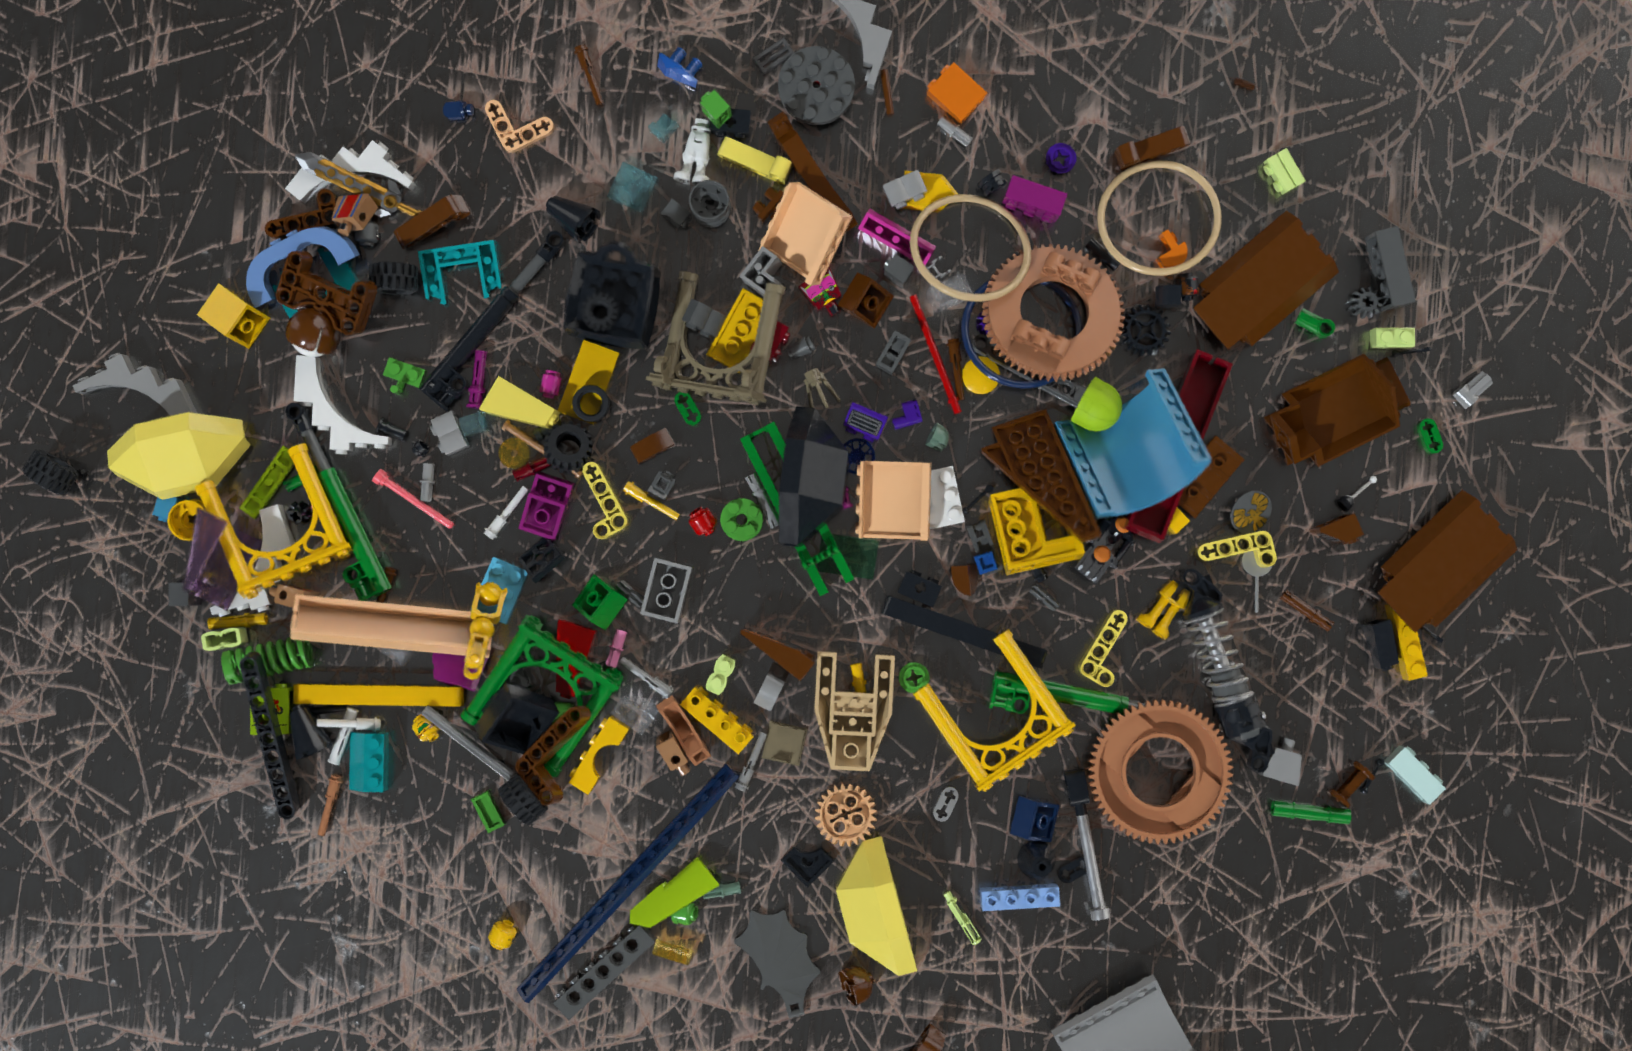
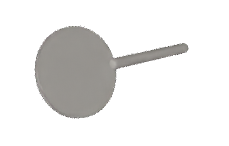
M1252 551L1243 554L1242 566L1249 575L1255 576V613H1258L1259 577L1267 574L1272 566L1267 568L1259 567ZM1263 554L1262 561L1269 564L1270 557L1267 554Z

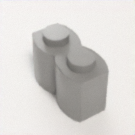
M918 170L883 185V190L891 208L896 207L897 210L907 206V202L914 199V202L925 198L924 194L927 193Z
M449 411L431 420L432 425H430V429L433 435H437L439 438L438 447L442 454L445 453L450 456L470 447L454 411Z

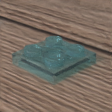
M623 162L607 197L643 213L658 178Z

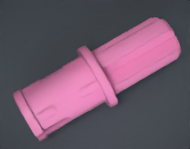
M618 629L615 630L612 644L609 645L611 648L606 660V665L613 668L617 667L621 651H624L622 648L628 633Z

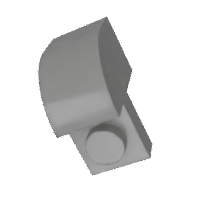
M772 663L754 704L771 711L789 672L783 667Z

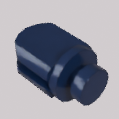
M448 101L443 106V114L450 120H464L468 118V115L474 114V107L472 104H467L466 101Z

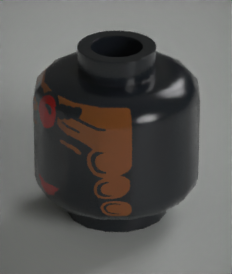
M1193 273L1178 274V277L1173 280V285H1181L1182 301H1192L1193 296H1197L1200 292L1198 277L1193 276Z

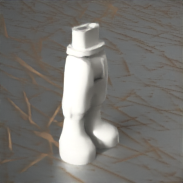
M695 119V124L691 127L683 153V167L680 171L674 173L673 179L675 181L689 185L695 161L697 166L692 184L695 186L699 182L709 180L705 175V168L710 160L711 129H709V120Z

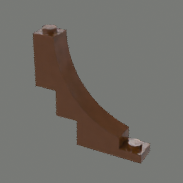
M782 111L770 119L767 123L786 158L792 162L793 168L799 174L804 185L852 216L845 233L858 225L851 210L836 193L812 158L798 133L793 129L787 115Z

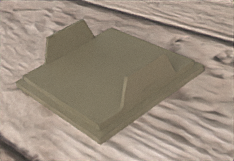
M770 720L762 758L799 766L807 728Z

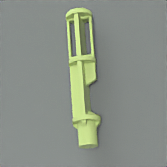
M950 890L945 892L943 895L947 900V905L968 936L971 944L976 945L980 943L982 938L967 914L962 913L956 904L958 899L952 895ZM969 924L972 925L973 929L975 930V932H976L977 935H978V938H977L976 934L974 933V931L972 930V928H971V926H970ZM964 927L967 929V931H968V933L970 934V936L972 937L973 941L971 940V938H970L969 935L967 934V932H966V930L964 929Z

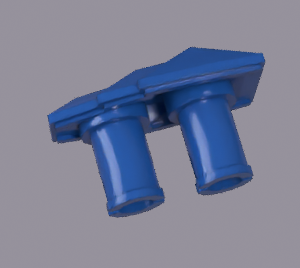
M677 47L670 58L663 53H659L657 66L665 76L691 87H697L698 80L694 75L702 67L700 60L692 58L687 67L683 68L680 63L687 54L682 48Z

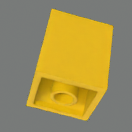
M219 283L197 314L224 336L248 349L270 319L268 315Z

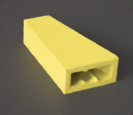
M499 376L479 408L490 415L551 429L558 423L560 415L559 411Z

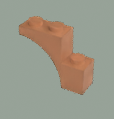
M673 696L664 699L656 705L694 766L711 757L705 742L695 730L688 714Z

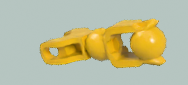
M480 582L476 584L470 615L474 621L470 625L471 636L464 665V676L471 680L478 679L481 676L488 642L494 634V624H498L500 621L504 600L508 593L507 588L501 589L494 582H487L484 585H481ZM479 600L486 606L498 604L496 613H491L490 615L488 613L481 614V611L477 610ZM468 668L478 669V671L471 673Z

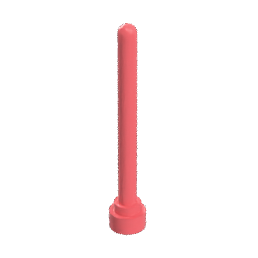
M379 469L373 477L372 482L378 486H387L447 528L453 527L452 521L389 479L387 472Z

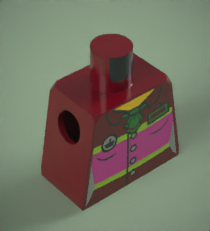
M828 267L820 285L810 286L804 282L798 286L799 291L818 312L826 308L830 315L834 316L841 311L836 303L841 298V293L830 267Z

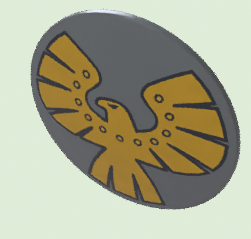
M1257 490L1246 492L1240 496L1231 510V523L1233 527L1243 534L1254 533L1263 528L1272 512L1270 498L1265 493Z

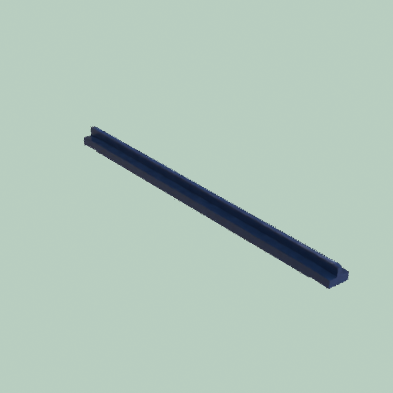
M725 764L715 777L704 786L521 983L517 991L524 1002L529 1003L732 786L739 775L729 765Z

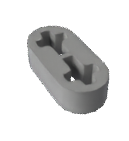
M944 787L933 808V816L940 822L948 820L958 800L959 795L954 787ZM953 790L955 797L950 798L948 803H946L947 796L945 792ZM943 805H946L944 810L947 813L946 816L938 817L937 809L941 810Z

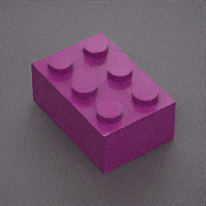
M1012 175L1002 204L1008 210L1016 211L1018 209L1023 211V214L1026 216L1034 217L1035 215L1041 217V220L1046 223H1052V221L1056 222L1060 217L1068 193Z

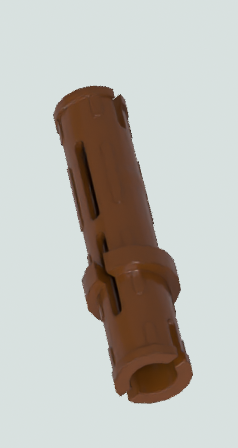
M1285 589L1279 597L1280 600L1307 617L1309 622L1316 623L1326 632L1334 625V621L1321 614L1319 609H1314L1288 591V589Z

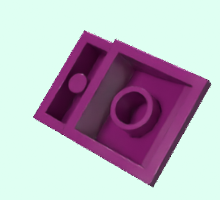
M540 471L537 472L531 492L528 494L518 529L555 541L575 483Z

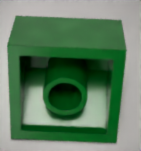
M593 574L572 606L590 622L606 631L628 599L597 575Z

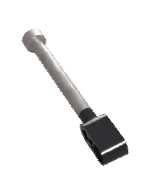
M1083 767L1064 771V779L1070 807H1075L1093 909H1090L1091 919H1108L1111 915L1109 907L1104 904L1086 804H1090L1085 772Z

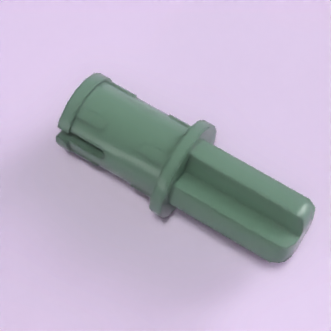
M739 881L729 884L720 883L717 888L703 895V898L709 899L721 896L724 898V896L741 894Z

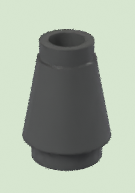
M809 335L800 338L787 348L786 351L789 357L793 359L813 353L816 346Z

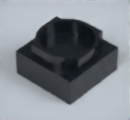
M512 682L510 684L505 683L502 689L497 691L482 709L483 715L474 728L480 742L524 754L547 731L558 716L559 711L552 698L531 692L528 688Z

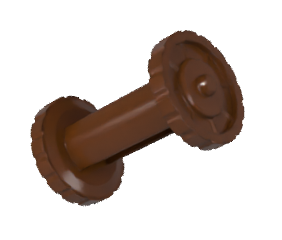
M1358 761L1353 763L1356 770L1337 791L1332 788L1328 790L1335 800L1346 808L1351 806L1347 800L1367 778L1372 781L1375 779V776L1368 768Z

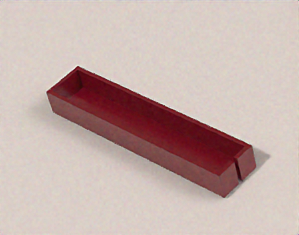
M1197 349L1190 358L1177 393L1203 442L1233 363L1217 357L1210 365L1208 363L1212 360L1213 355ZM1184 488L1159 503L1129 513L1123 529L1154 542H1162Z

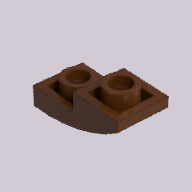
M664 428L630 446V449L638 464L654 458L656 454L673 447L674 442L667 429Z

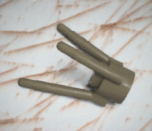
M818 368L804 374L806 379L803 381L806 385L810 408L814 407L811 387H816L825 408L829 407L820 387L822 381L838 402L841 401L826 380L824 373H820Z

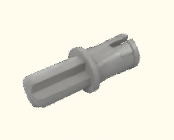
M945 115L937 123L938 126L950 134V138L954 137L965 147L971 143L973 138L963 131L959 124L956 125Z
M423 463L422 480H420L422 483L421 501H432L433 484H435V464Z

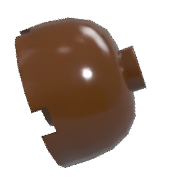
M855 965L840 970L838 973L842 990L846 989L849 994L846 998L851 1005L857 1006L868 1000L873 990L872 983H874L872 974L870 972L867 973L862 967Z

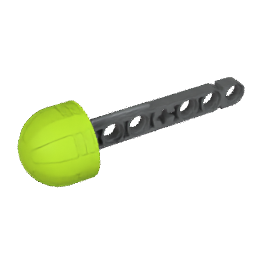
M979 334L973 339L972 346L976 353L984 357L988 356L991 361L1028 381L1039 379L1038 374L1031 378V374L1024 375V369L1018 372V366L1010 367L1009 361L1004 362L1005 355L995 357L992 352L996 344H990L992 338ZM984 340L987 345L984 348H978L976 342ZM1061 377L1057 382L1054 381L1052 384L1038 387L1075 407L1076 410L1071 421L1090 431H1103L1112 427L1118 421L1122 412V400L1117 390L1097 377H1094L1088 388L1069 378L1063 381ZM1067 385L1071 391L1064 394L1061 392L1060 387ZM1074 390H1076L1074 398H1072L1071 396L1073 395Z

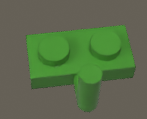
M389 357L383 376L398 381L396 386H391L390 391L400 395L405 383L419 388L427 370Z

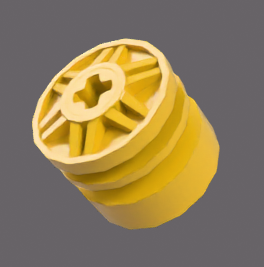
M202 499L178 502L168 513L167 523L169 530L181 540L191 541L207 537L214 531ZM196 515H197L196 520H197L198 522H195V523H194L195 518H194L193 516H196Z

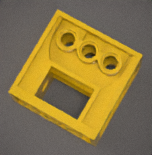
M1021 488L990 495L988 503L1006 575L1078 560L1084 555L1083 543L1067 529L1068 537L1047 540L1040 512L1043 508ZM1006 511H1013L1015 515H1009ZM1017 529L1019 534H1014L1011 530ZM1020 547L1024 552L1019 553L1015 548Z

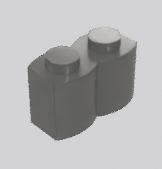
M691 299L682 320L687 323L686 327L694 331L699 329L700 335L710 339L711 336L717 338L726 316L699 301Z

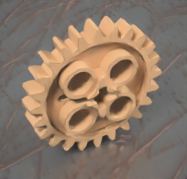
M841 784V789L834 786L833 793L828 789L829 796L822 795L824 802H817L821 809H815L820 814V816L815 817V820L821 821L816 826L823 828L820 834H827L825 839L827 841L832 839V844L834 845L839 841L841 847L844 846L845 842L848 847H851L852 841L859 845V838L866 841L864 835L871 836L868 830L869 828L875 829L871 823L877 821L873 815L877 814L878 811L872 809L876 804L874 802L869 803L872 797L870 795L866 796V790L860 792L859 786L853 790L852 784H849L848 789H846L844 784ZM855 798V806L848 807L849 799ZM837 805L838 812L833 815L830 814V808ZM859 808H862V811H860V812H854V811L858 810ZM845 811L851 813L848 815V819H845L843 817L845 815ZM857 816L863 817V822L860 825L854 824ZM839 818L835 820L833 823L830 822L832 819ZM844 823V831L838 833L836 830L838 824Z

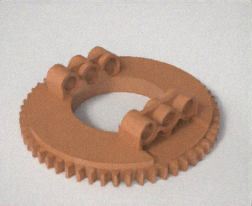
M1042 244L1040 248H1037L1035 245L1031 250V262L1028 272L1022 282L1010 293L994 300L985 301L982 304V308H984L982 315L986 316L982 322L987 323L984 330H989L986 335L987 337H993L990 340V344H996L994 351L1001 350L998 356L1005 355L1004 362L1006 363L1011 360L1010 367L1018 365L1017 371L1019 372L1021 369H1024V375H1027L1030 371L1031 378L1038 374L1039 380L1046 376L1047 381L1053 376L1055 382L1058 381L1059 376L1063 381L1066 380L1067 375L1070 380H1073L1074 375L1080 378L1082 372L1087 375L1089 369L1094 371L1096 366L1099 367L1102 364L1101 361L1105 362L1108 358L1107 356L1111 355V350L1115 349L1116 344L1120 340L1118 337L1121 336V330L1124 327V324L1121 322L1125 319L1122 316L1125 309L1121 308L1124 302L1119 301L1122 298V294H1117L1120 288L1115 287L1116 280H1111L1112 274L1108 275L1106 273L1107 268L1100 269L1101 262L1095 264L1096 258L1089 260L1088 253L1082 256V250L1075 253L1074 247L1068 251L1067 245L1063 249H1060L1059 244H1057L1056 248H1053L1052 244H1049L1048 247ZM1022 250L1019 251L1018 256L1013 254L1011 259L1007 258L1006 264L1001 263L1000 269L997 268L995 271L996 275H992V281L988 282L987 286L989 288H986L985 293L994 292L1005 287L1017 276L1023 263L1024 252ZM1053 281L1063 283L1074 289L1080 295L1086 307L1087 319L1084 329L1077 336L1068 340L1023 320L1020 312V303L1023 295L1031 287L1042 282Z
M1161 699L1160 704H1158L1157 700H1153L1151 705L1146 700L1145 706L1138 702L1137 708L1130 705V712L1124 708L1123 716L1116 713L1117 720L1110 718L1112 725L1105 724L1107 731L1100 730L1103 737L1096 736L1099 744L1093 743L1096 751H1090L1094 758L1088 760L1093 763L1092 766L1088 767V770L1092 771L1088 777L1093 779V781L1089 782V785L1095 787L1091 790V793L1097 794L1093 799L1094 801H1100L1097 807L1099 809L1104 808L1101 813L1103 815L1108 814L1106 819L1108 821L1113 820L1112 825L1114 827L1119 825L1118 830L1120 832L1125 829V835L1129 836L1132 833L1133 839L1139 836L1141 842L1147 837V842L1150 844L1153 839L1156 844H1159L1161 839L1164 844H1167L1168 838H1170L1172 843H1175L1176 837L1183 841V835L1190 839V832L1198 835L1197 828L1204 831L1203 824L1211 825L1208 820L1209 818L1216 820L1213 813H1221L1218 806L1225 807L1221 801L1228 800L1224 793L1231 792L1226 786L1233 783L1227 780V778L1233 777V774L1228 772V770L1233 769V766L1227 764L1232 761V758L1226 757L1230 750L1224 749L1228 745L1226 742H1221L1224 736L1217 735L1220 730L1218 728L1213 729L1215 724L1213 722L1208 723V717L1202 718L1203 713L1201 712L1195 714L1196 709L1193 707L1188 711L1189 706L1186 704L1181 708L1180 702H1177L1174 706L1173 701L1169 700L1166 705L1165 700ZM1157 737L1178 741L1186 748L1193 763V773L1165 805H1152L1138 799L1131 791L1126 778V766L1130 758L1146 740Z

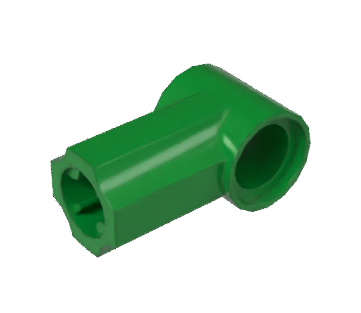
M1302 308L1295 321V324L1314 333L1321 339L1329 337L1335 331V324L1332 320L1324 319ZM1321 324L1328 326V333H1323L1321 331Z

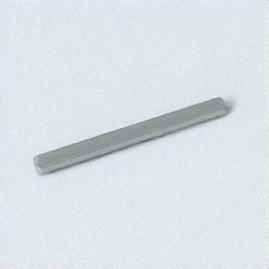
M426 706L421 714L504 779L508 781L516 774V772L433 708Z

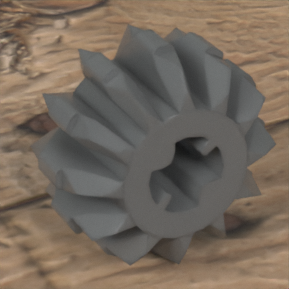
M1371 286L1366 287V289L1360 287L1358 291L1352 293L1354 297L1350 298L1349 302L1354 303V305L1350 306L1349 309L1355 308L1354 315L1360 314L1361 319H1364L1366 316L1370 319L1373 317V314H1378V308L1383 306L1382 303L1378 302V300L1382 299V296L1377 297L1378 290L1372 291ZM1366 299V302L1369 303V305L1366 306V303H1364L1363 300Z

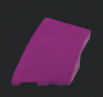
M433 653L432 663L434 664L433 675L435 680L449 686L456 684L473 692L476 691L481 676L474 680L464 676L465 656ZM485 658L482 672L484 670L488 658ZM468 668L471 673L478 671V669Z

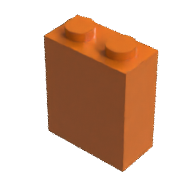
M953 62L950 66L947 64L941 70V76L937 80L934 78L928 84L927 95L961 125L986 98L987 92Z

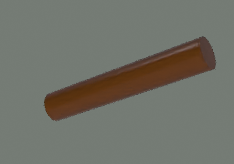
M883 69L880 72L887 115H893L894 108L888 69Z

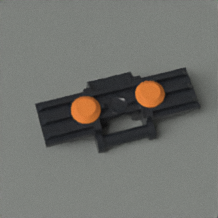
M1129 513L1112 516L1110 520L1105 518L1099 519L1096 524L1100 530L1101 537L1086 542L1092 544L1074 568L1094 584L1098 583L1109 566L1117 569L1118 563L1130 546H1134L1136 543L1135 539L1132 538L1133 532L1123 529ZM1122 539L1125 542L1113 556L1110 551L1118 540Z

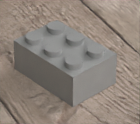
M654 558L640 614L678 624L693 567Z

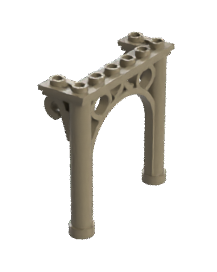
M680 271L678 277L680 282L667 347L664 355L657 356L655 359V374L650 373L649 376H646V380L652 382V386L671 391L672 388H678L677 391L689 394L690 390L695 391V395L706 396V393L717 399H723L726 396L730 397L729 400L735 402L745 401L753 405H758L759 402L766 403L767 399L764 398L763 389L781 298L785 293L786 287L773 283L766 284L756 339L750 354L735 366L725 369H712L700 364L692 356L687 345L688 327H686L687 323L682 318L691 299L694 300L698 274ZM682 350L686 359L679 362ZM753 362L751 370L745 369ZM688 364H692L694 367V373L690 377L682 375L683 367ZM741 371L743 373L742 384L734 385L732 377ZM700 374H703L707 380L706 384L694 381L700 377ZM725 378L729 387L717 386L716 384L719 380Z

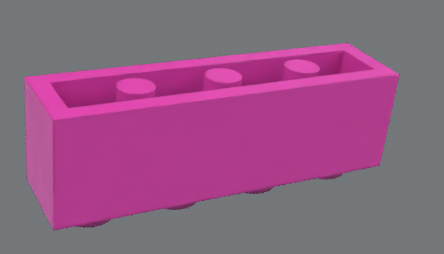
M869 209L858 229L913 260L910 249L911 232L874 210ZM918 236L919 254L926 266L936 246Z

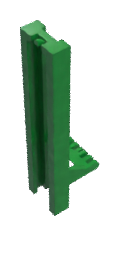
M772 422L742 437L740 440L779 515V493L752 442L754 436L764 431L769 432L783 459L785 441L776 423ZM827 524L819 530L828 547L827 550L811 557L805 544L802 547H795L804 570H807L820 596L829 591L815 564L831 556L845 583L855 579Z

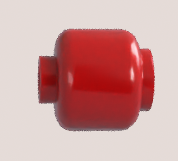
M698 507L689 514L688 523L697 535L705 534L708 536L715 531L714 527L717 524V520L708 508Z

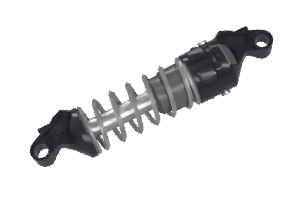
M1184 569L1180 573V581L1191 589L1193 593L1181 617L1184 623L1188 624L1186 630L1202 632L1191 641L1193 645L1207 646L1197 653L1196 658L1212 659L1202 667L1201 671L1211 673L1206 685L1213 690L1214 694L1211 699L1217 701L1214 707L1220 721L1219 729L1221 732H1224L1226 739L1247 746L1250 749L1247 766L1255 772L1262 773L1268 768L1270 755L1275 753L1271 743L1272 730L1265 723V712H1261L1254 692L1248 688L1246 681L1249 678L1241 674L1239 668L1243 667L1244 664H1229L1227 657L1238 653L1239 650L1234 649L1225 652L1222 643L1233 639L1234 636L1229 635L1220 638L1217 629L1228 625L1229 622L1214 623L1212 616L1224 610L1222 605L1223 595L1214 586L1210 574L1203 576L1195 569ZM1188 572L1194 575V580L1191 583L1186 580ZM1196 623L1199 624V627L1190 628ZM1204 637L1205 641L1195 642L1199 638ZM1205 651H1209L1210 655L1200 656ZM1210 665H1214L1215 669L1205 670ZM1257 758H1260L1262 762L1261 766L1255 768L1254 761Z

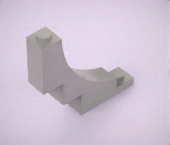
M831 0L845 12L856 29L862 48L863 67L871 69L867 70L864 81H867V88L874 90L892 36V30L872 24L876 5L861 0Z

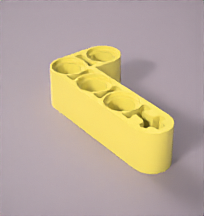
M724 137L717 153L724 160L785 185L793 167L792 162L784 157L776 156L775 158L729 137Z
M594 462L586 463L583 466V475L607 517L594 525L593 534L599 539H607L624 530L629 524V519L602 468ZM590 466L597 469L594 473L596 477L601 476V479L595 480L592 474H588ZM601 482L606 485V490L603 493H599L596 489L597 485ZM609 499L615 502V507L612 510H608L605 506ZM618 516L624 518V524L621 527L615 525V518ZM601 525L607 527V533L604 536L598 534V528Z
M1258 531L1206 543L1199 546L1195 551V557L1200 562L1213 561L1252 551L1257 565L1261 568L1270 567L1277 560L1272 537L1267 531ZM1259 535L1265 538L1264 545L1258 543L1257 537ZM1239 540H1244L1247 543L1246 549L1239 547ZM1221 544H1225L1228 547L1226 554L1220 551L1219 547ZM1214 549V553H1210L1206 556L1201 554V552L1204 550L1209 551ZM1263 554H1267L1270 557L1269 564L1262 561Z
M1112 610L1107 615L1078 665V670L1082 675L1103 687L1111 686L1114 682L1113 673L1101 665L1127 623V615L1121 610ZM1120 614L1119 618L1121 619V621L1116 622L1114 624L1116 620L1115 618H1113L1114 615ZM1108 624H1114V627H1117V629L1115 630L1113 627L1108 626ZM1109 629L1112 632V637L1109 640H1105L1103 633ZM1100 646L1102 654L1096 657L1093 654V650L1095 647ZM1086 663L1092 664V671L1089 673H1085L1083 670ZM1102 673L1109 675V679L1105 683L1100 681Z

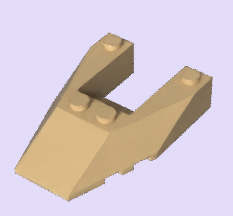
M818 651L815 714L830 768L834 770L870 771L892 715L895 655L875 654L873 693L835 691L837 652Z

